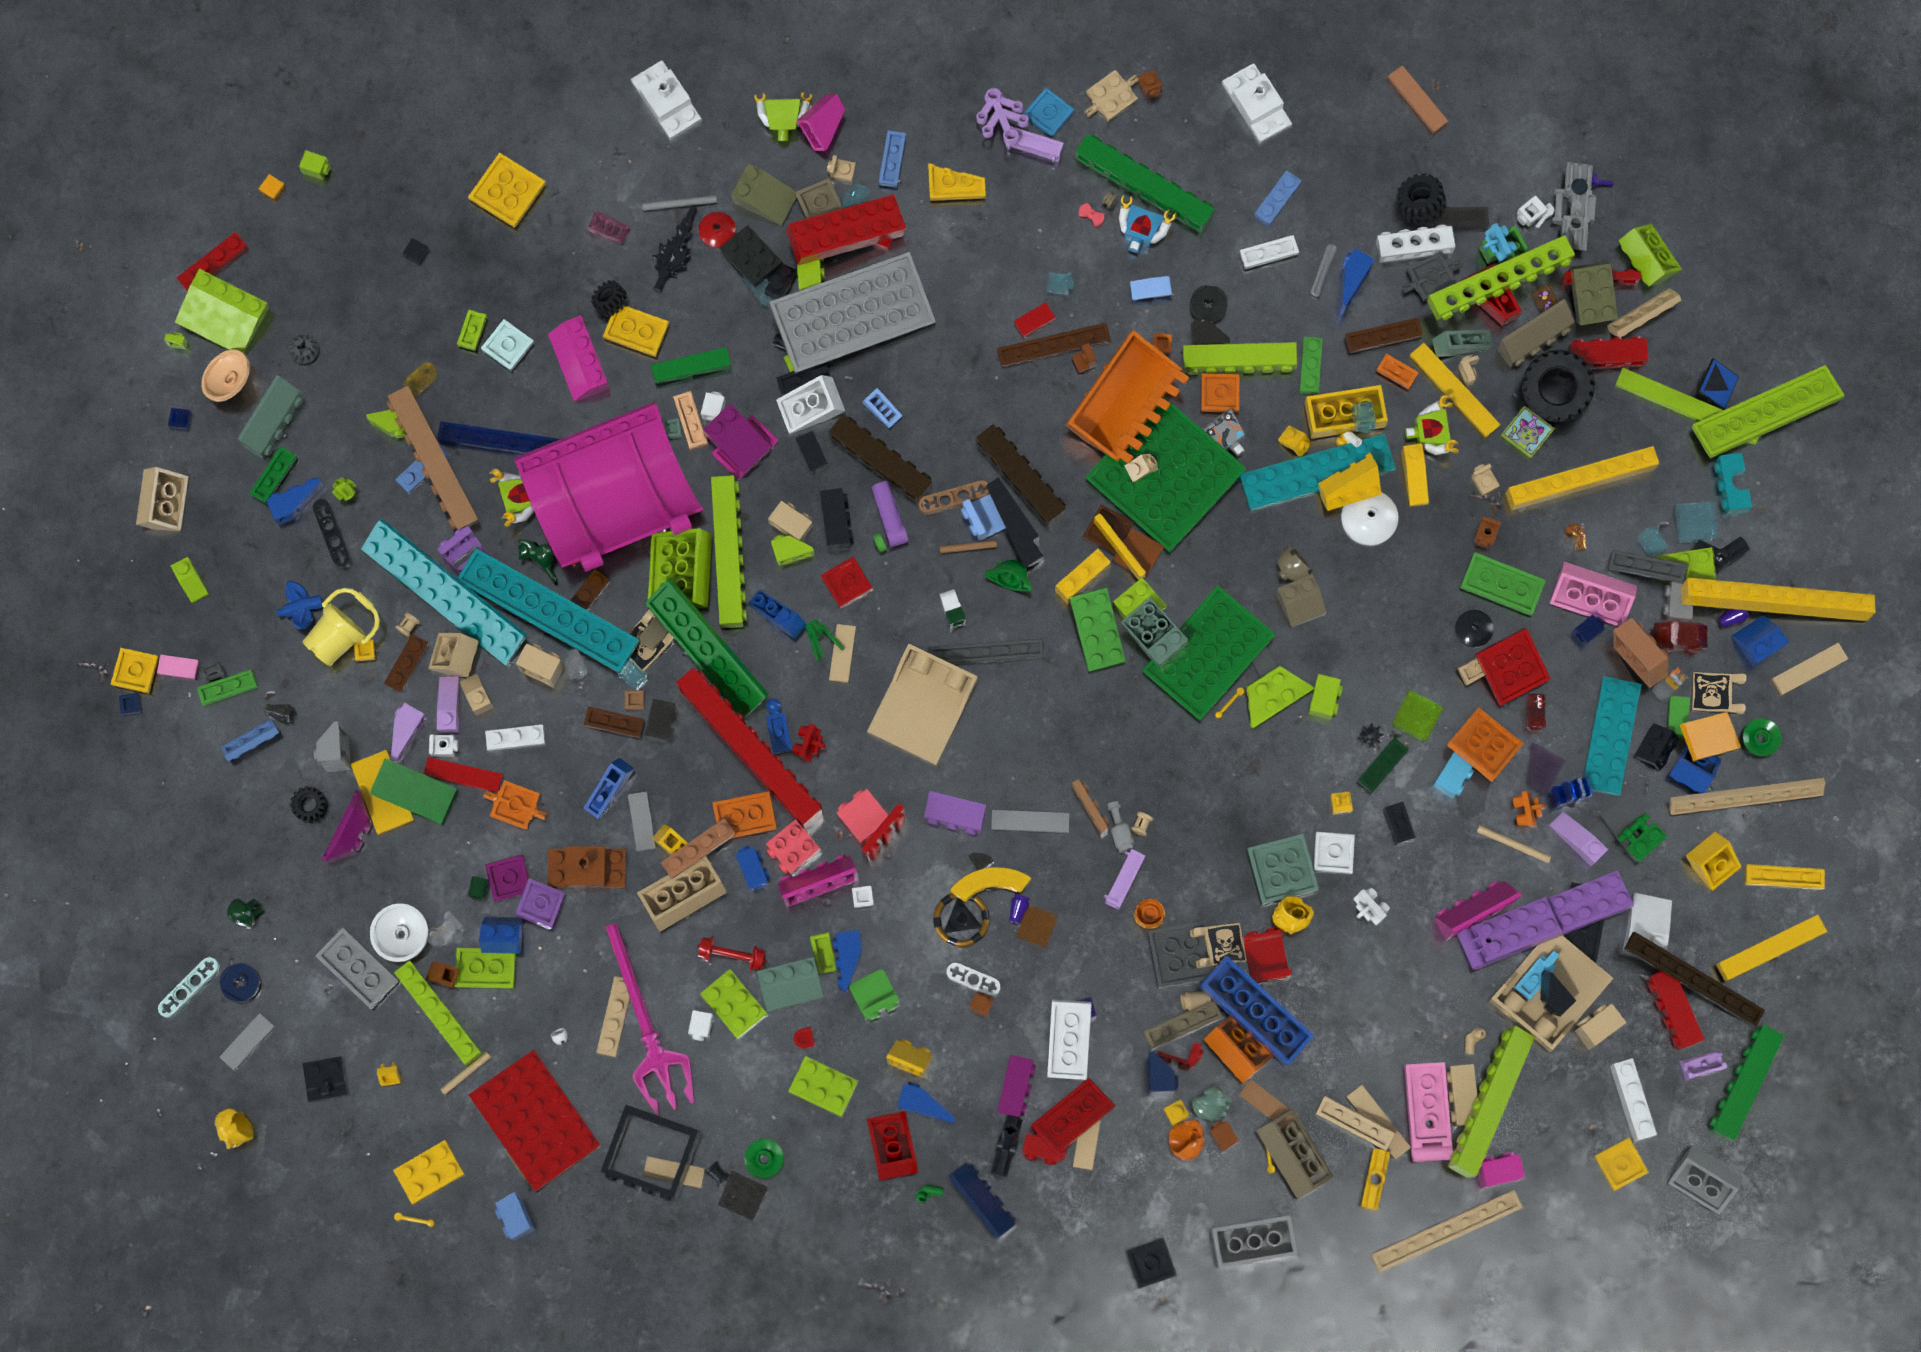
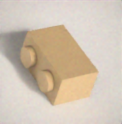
M781 501L768 518L769 524L801 542L813 527L812 518L804 512L802 514L797 512L796 507L789 502L784 503Z

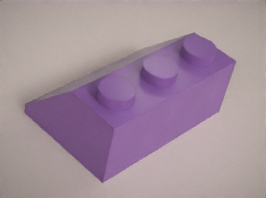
M929 791L924 820H928V824L938 826L939 823L944 824L946 828L951 830H957V828L964 829L965 833L971 835L981 834L986 814V805Z

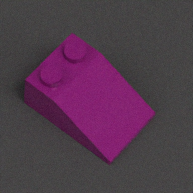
M731 404L703 429L704 435L743 474L771 449L769 444Z

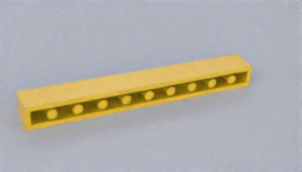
M1687 578L1681 586V604L1858 621H1868L1876 613L1875 595L1698 578Z

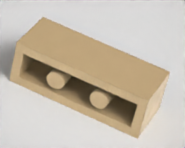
M1474 1064L1450 1066L1448 1071H1446L1447 1083H1450L1448 1102L1452 1103L1453 1111H1450L1451 1123L1454 1122L1455 1127L1465 1126L1464 1122L1473 1109L1472 1103L1478 1097Z

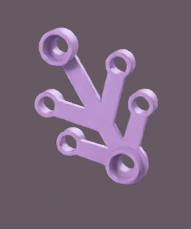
M996 88L989 89L985 94L986 104L981 112H978L976 115L977 122L979 124L987 123V114L992 107H994L995 112L987 125L982 128V134L986 138L992 137L994 134L993 128L1000 121L1004 131V142L1008 146H1014L1019 140L1018 132L1011 129L1007 118L1017 121L1020 127L1028 126V116L1019 114L1023 111V104L1020 101L1004 98L1000 90ZM1001 105L1011 107L1012 112L1003 109Z

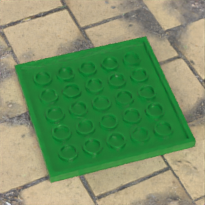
M1163 396V399L1171 404L1169 408L1164 410L1157 406L1153 412L1161 416L1160 421L1156 424L1147 419L1144 424L1152 430L1151 434L1146 437L1138 432L1135 439L1142 442L1143 445L1139 450L1131 446L1126 450L1127 453L1133 456L1132 460L1141 454H1151L1156 459L1159 470L1149 473L1137 482H1132L1125 468V465L1128 463L1121 459L1117 462L1106 454L1085 479L1171 553L1246 471V467Z

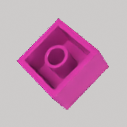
M1514 1152L1500 1155L1499 1159L1496 1160L1494 1156L1484 1158L1478 1172L1481 1189L1526 1178L1520 1154L1514 1155Z

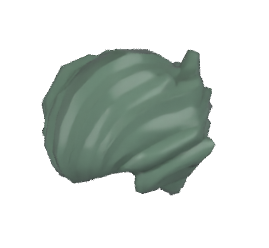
M1214 1082L1211 1084V1087L1204 1090V1095L1195 1097L1192 1100V1106L1196 1115L1210 1122H1213L1218 1117H1226L1225 1111L1229 1109V1105L1232 1103L1231 1098Z

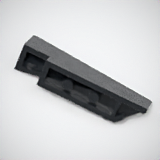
M999 477L987 484L986 487L1024 567H1029L1043 561L1044 556L1035 544L1039 541V535Z

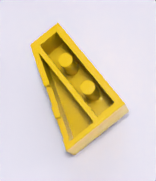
M1371 453L1365 455L1366 458L1360 462L1351 463L1350 468L1341 473L1338 471L1318 483L1320 498L1327 511L1382 495L1378 465Z

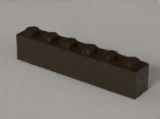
M842 414L829 430V437L915 502L919 503V500L932 488V478L925 472L920 473L916 470L917 467L912 462L904 461L896 450H889L884 441L879 438L877 440L871 436L872 433L865 427L861 429L857 426V422L852 417H845Z
M992 424L976 437V444L1046 526L1049 527L1066 513L1065 502L1053 494V488L1041 480V474L1029 466V460L1016 451L1018 450L1017 446L1004 437L1006 435L1004 431Z

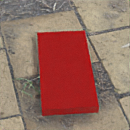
M1089 1077L1031 1124V1129L1057 1156L1110 1113L1116 1105Z

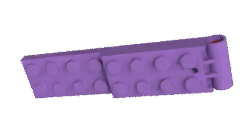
M1617 870L1552 897H1544L1471 926L1469 929L1459 932L1457 936L1472 969L1478 970L1634 907V904Z

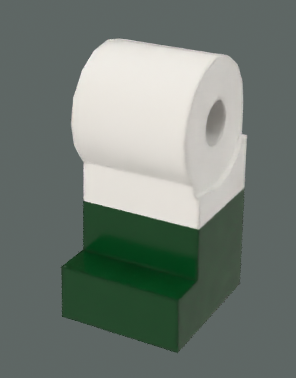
M952 589L939 594L949 627L953 628L965 624L966 617L955 590Z

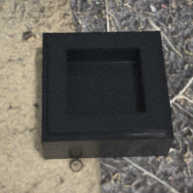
M412 238L403 251V255L420 264L429 247Z

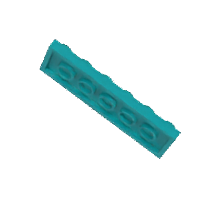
M1606 676L1602 677L1581 788L1620 796L1641 684Z

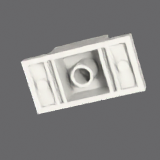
M662 60L631 79L632 84L670 140L702 121L691 104L690 97L671 69L668 70Z
M1254 63L1222 81V85L1260 144L1292 126L1290 119L1283 110L1284 103L1266 74H1260Z

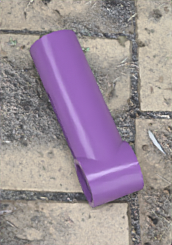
M889 481L873 485L871 487L881 515L890 548L909 542Z

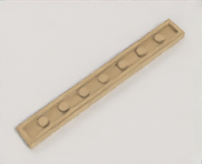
M1824 778L1670 797L1669 811L1671 815L1818 797L1824 795L1825 780Z
M1514 1189L1371 1254V1257L1380 1273L1523 1208Z

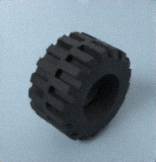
M1421 173V176L1415 174L1413 178L1408 177L1407 181H1403L1401 187L1397 190V200L1403 217L1407 218V221L1410 223L1414 222L1415 225L1419 223L1426 225V222L1433 223L1435 218L1438 220L1440 214L1445 212L1444 208L1447 206L1444 189L1439 179L1434 178L1431 174L1426 176L1425 173ZM1429 196V198L1423 202H1414L1419 197Z

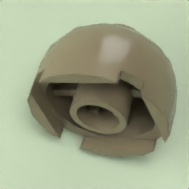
M1291 545L1286 547L1279 555L1278 566L1280 571L1278 573L1285 581L1290 579L1294 582L1315 572L1312 568L1309 569L1307 567L1309 563L1295 548L1292 550Z

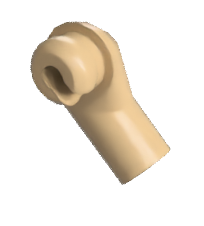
M1475 1028L1466 1035L1465 1054H1475V1044L1486 1036L1484 1029Z

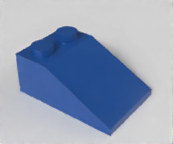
M1356 248L1352 253L1348 252L1341 267L1344 269L1341 279L1339 316L1341 317L1371 272L1375 260Z

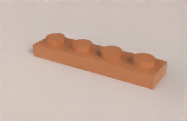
M723 818L663 860L661 865L669 876L674 879L735 836V832Z

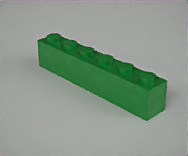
M1764 1024L1754 1029L1751 1035L1753 1041L1751 1045L1746 1046L1743 1052L1745 1058L1742 1063H1738L1734 1071L1737 1073L1734 1080L1731 1079L1727 1085L1726 1090L1728 1093L1726 1098L1722 1097L1718 1104L1720 1110L1710 1121L1709 1125L1712 1126L1710 1132L1730 1142L1736 1140L1783 1041L1784 1034Z

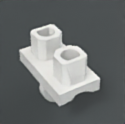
M1373 888L1363 889L1353 900L1358 904L1355 907L1360 911L1357 918L1360 919L1364 916L1367 921L1371 919L1377 925L1387 916L1386 913L1390 907L1385 902L1379 905L1376 904L1373 899L1378 895Z

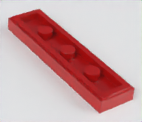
M431 757L427 758L423 773L433 779L494 793L500 790L503 778L501 773Z

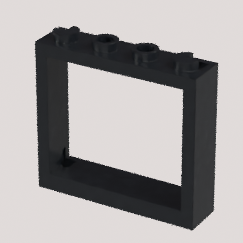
M625 1105L600 1172L606 1174L605 1178L616 1182V1179L624 1181L623 1185L634 1188L637 1185L642 1187V1192L652 1195L654 1191L660 1194L659 1198L668 1201L671 1198L677 1200L702 1132ZM630 1116L690 1136L670 1190L610 1169Z

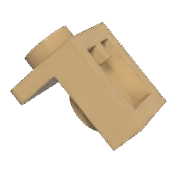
M833 155L832 161L829 160L827 171L830 172L831 179L852 183L856 163L839 160L837 156Z
M1468 355L1462 358L1458 365L1466 387L1473 385L1476 380V370L1471 366L1477 364L1479 360L1478 355L1474 357Z
M1484 464L1479 465L1474 469L1475 472L1471 476L1482 496L1500 486L1490 470L1492 468L1490 464L1486 466Z

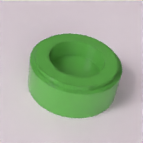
M880 533L874 534L873 539L879 552L887 550Z

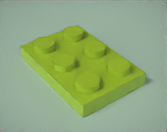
M457 948L456 968L459 969L454 987L514 989L516 954L481 953L480 948Z
M731 969L700 993L737 1039L767 1015L766 1011Z
M805 1056L788 1092L842 1117L859 1081Z

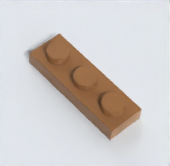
M1079 779L1072 782V788L1099 833L1102 835L1108 832L1107 826L1109 822L1104 815L1101 816L1098 812L1099 805L1094 798L1091 799L1088 792L1090 791L1085 782L1081 783Z

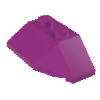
M355 790L322 857V860L328 864L355 854L356 850L359 851L363 844L361 839L364 833H368L371 828V817L360 791Z

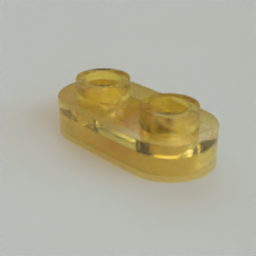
M431 363L421 364L405 379L404 387L408 386L413 396L420 394L436 379L437 370L435 366ZM429 369L430 372L428 374H424V370ZM412 382H416L414 387H410Z

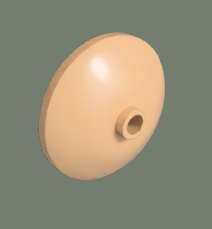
M227 350L217 355L208 364L202 377L201 386L204 395L212 401L222 402L238 394L246 384L249 376L250 364L248 358L238 350Z

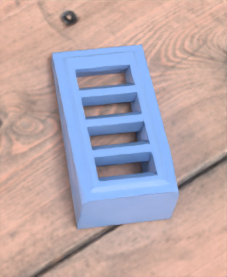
M878 388L862 401L888 428L903 416ZM877 397L878 400L872 404L871 401ZM883 402L884 405L878 410L876 406ZM888 407L890 410L882 415L881 412ZM893 412L895 415L888 421L886 418Z

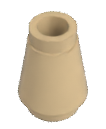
M1187 991L1180 996L1183 1009H1188L1189 1011L1211 1001V998L1204 991Z

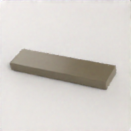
M1210 1001L1143 1031L1152 1050L1223 1017L1216 1002Z

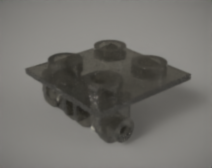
M731 1171L718 1205L754 1221L768 1187Z

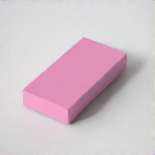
M160 655L157 674L196 680L199 660Z

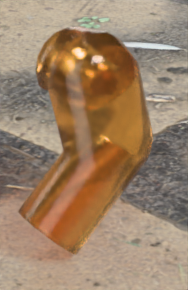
M1576 523L1568 525L1566 531L1577 538V549H1586L1585 531Z

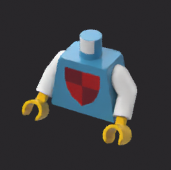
M1122 195L1121 203L1123 205L1120 208L1119 214L1120 228L1125 233V239L1131 241L1128 249L1138 253L1141 245L1150 247L1152 243H1157L1164 238L1171 226V221L1176 218L1177 214L1174 213L1173 218H1170L1168 216L1170 209L1162 216L1134 205L1129 207L1133 197H1130L1129 202H1125L1123 199L1124 195Z

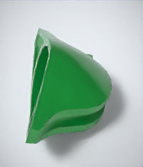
M998 561L995 568L985 572V577L1002 587L1015 591H1032L1033 585L1027 578V569L1020 561Z

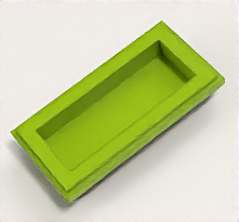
M829 932L810 936L818 975L836 971V962Z

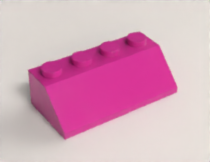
M581 315L564 321L548 334L574 402L610 389Z

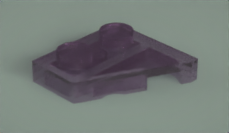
M1533 742L1531 745L1529 785L1546 794L1566 760Z

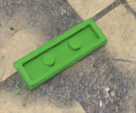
M249 669L199 686L197 691L202 706H206L257 689L258 685L253 670Z

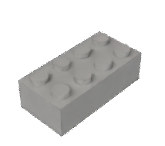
M1290 1215L1211 1229L1217 1269L1298 1255Z

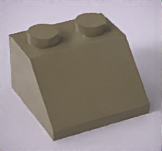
M1313 574L1277 588L1275 594L1291 628L1326 614L1321 592Z

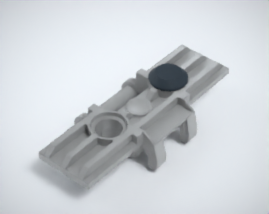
M1567 162L1565 189H1555L1554 191L1556 203L1555 216L1552 219V223L1562 225L1561 237L1566 236L1572 249L1586 251L1588 225H1593L1595 218L1596 196L1592 194L1591 190L1593 165ZM1563 197L1568 198V203H1571L1570 214L1562 217ZM1571 223L1580 224V227L1574 228Z

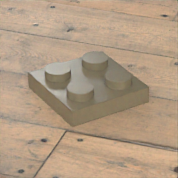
M829 178L795 192V196L806 219L843 209Z

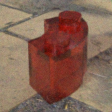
M1673 621L1654 623V639L1657 646L1667 652L1677 649L1688 650L1690 653H1699L1700 649H1708V626L1700 623H1678Z

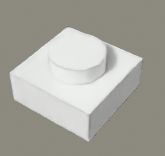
M871 886L852 888L854 908L874 906Z

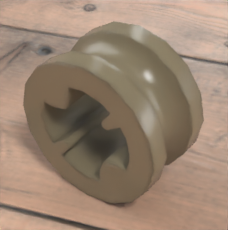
M1110 190L1103 198L1102 204H1107V208L1110 209L1117 201L1119 195H1114L1113 191Z

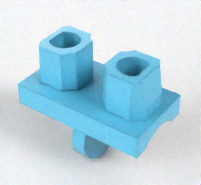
M1496 223L1485 232L1487 243L1483 247L1485 251L1491 249L1498 261L1502 262L1517 247L1513 241H1506L1505 237L1509 235L1507 227L1498 226Z

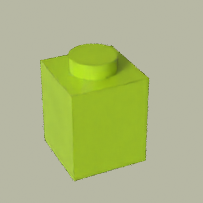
M305 150L299 168L303 174L323 180L324 176L328 175L330 171V163L327 157Z

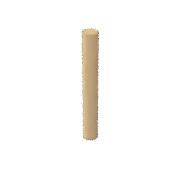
M486 1051L440 1090L446 1095L487 1062L491 1056Z

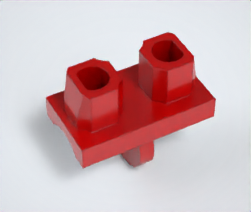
M810 723L809 726H800L798 736L804 738L803 744L795 743L792 752L803 760L811 762L813 754L817 755L819 749L825 750L826 745L821 743L823 736L820 735L821 729Z

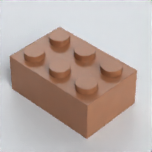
M1630 618L1613 630L1614 649L1644 683L1651 688L1668 676L1669 656L1664 649H1659L1655 639L1644 632L1645 630L1639 622L1636 623L1633 618Z

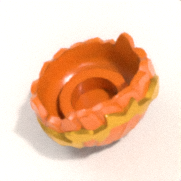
M1144 899L1137 904L1136 910H1134L1135 921L1145 929L1159 927L1165 918L1164 907L1156 899Z

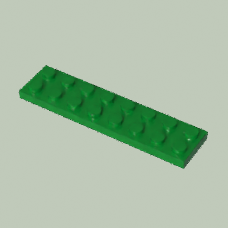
M671 578L666 580L645 602L646 606L743 718H746L769 695Z

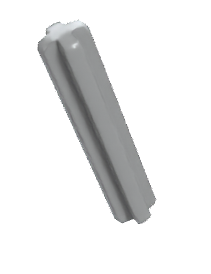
M1328 244L1310 292L1313 296L1319 297L1337 249L1335 245Z

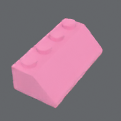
M1564 562L1558 575L1550 604L1619 627L1627 619L1636 597L1637 585Z

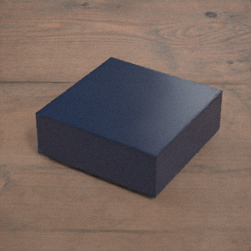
M139 693L119 696L122 716L141 713Z

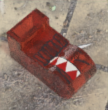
M1528 694L1526 730L1543 731L1546 728L1545 694Z

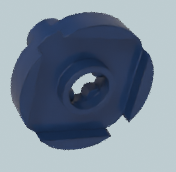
M238 963L231 965L220 976L222 994L233 1002L246 1003L259 990L260 977L255 969L247 964ZM243 978L244 986L236 988L235 980Z

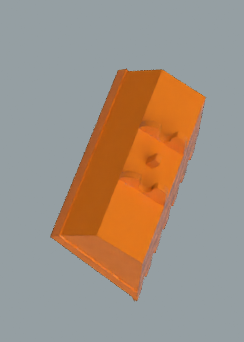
M1134 330L1130 331L1109 363L1103 366L1104 370L1090 390L1084 393L1085 397L1065 424L1086 443L1104 452L1118 462L1121 459L1128 464L1132 461L1133 456L1126 452L1127 448L1131 446L1139 450L1143 445L1142 442L1135 439L1138 432L1146 437L1152 432L1150 428L1144 425L1147 419L1156 424L1161 419L1160 415L1153 412L1154 409L1158 406L1167 410L1171 405L1163 399V396L1168 393L1176 397L1180 392L1178 388L1172 385L1175 379L1183 384L1189 379V376L1181 372L1182 368Z

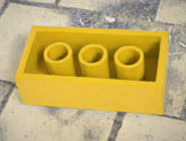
M1381 385L1307 396L1304 402L1311 439L1339 435L1347 431L1359 432L1384 428L1388 422Z

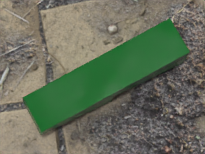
M727 347L651 364L656 384L692 378V375L728 370L731 363Z

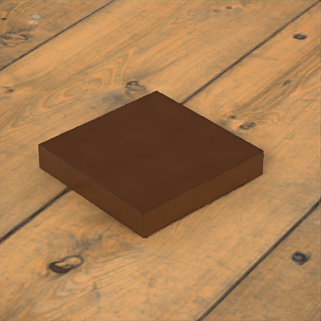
M1101 504L1094 517L1100 513L1123 542L1134 522ZM1093 517L1082 538L1116 555L1117 552L1096 526Z

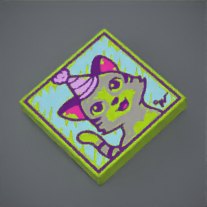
M1524 406L1501 434V437L1529 458H1532L1555 428Z

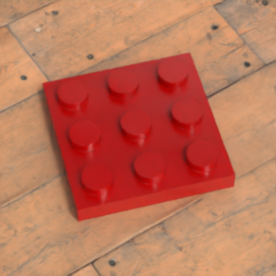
M1525 627L1475 653L1498 705H1503L1551 679L1529 631Z
M899 803L861 847L862 856L868 862L871 859L875 860L879 856L883 844L888 845L894 837L893 832L896 829L900 830L906 823L905 808Z

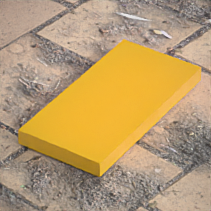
M387 750L351 764L378 835L415 821L411 811L369 794L384 759L391 760Z

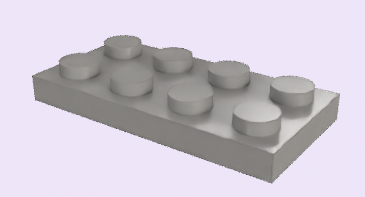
M344 928L315 955L371 1010L399 982Z

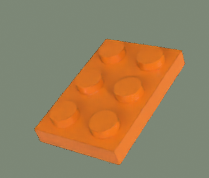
M769 791L712 802L716 823L724 818L735 832V836L730 839L777 830Z

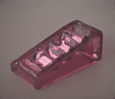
M595 211L587 230L622 244L629 226ZM597 220L601 221L599 227L595 226ZM604 223H608L606 229L603 230ZM611 226H615L613 232L610 233L609 230ZM618 228H621L622 231L618 237L616 236V233L618 231Z

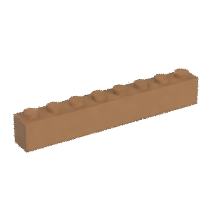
M406 386L388 395L389 401L386 402L391 412L395 411L398 417L395 419L400 429L404 428L406 432L404 438L409 446L413 445L415 451L412 453L417 463L421 461L424 466L421 470L426 479L430 478L433 484L430 487L434 495H439L441 509L444 513L448 512L450 518L447 520L451 528L458 530L461 527H470L478 523L475 512L409 387Z

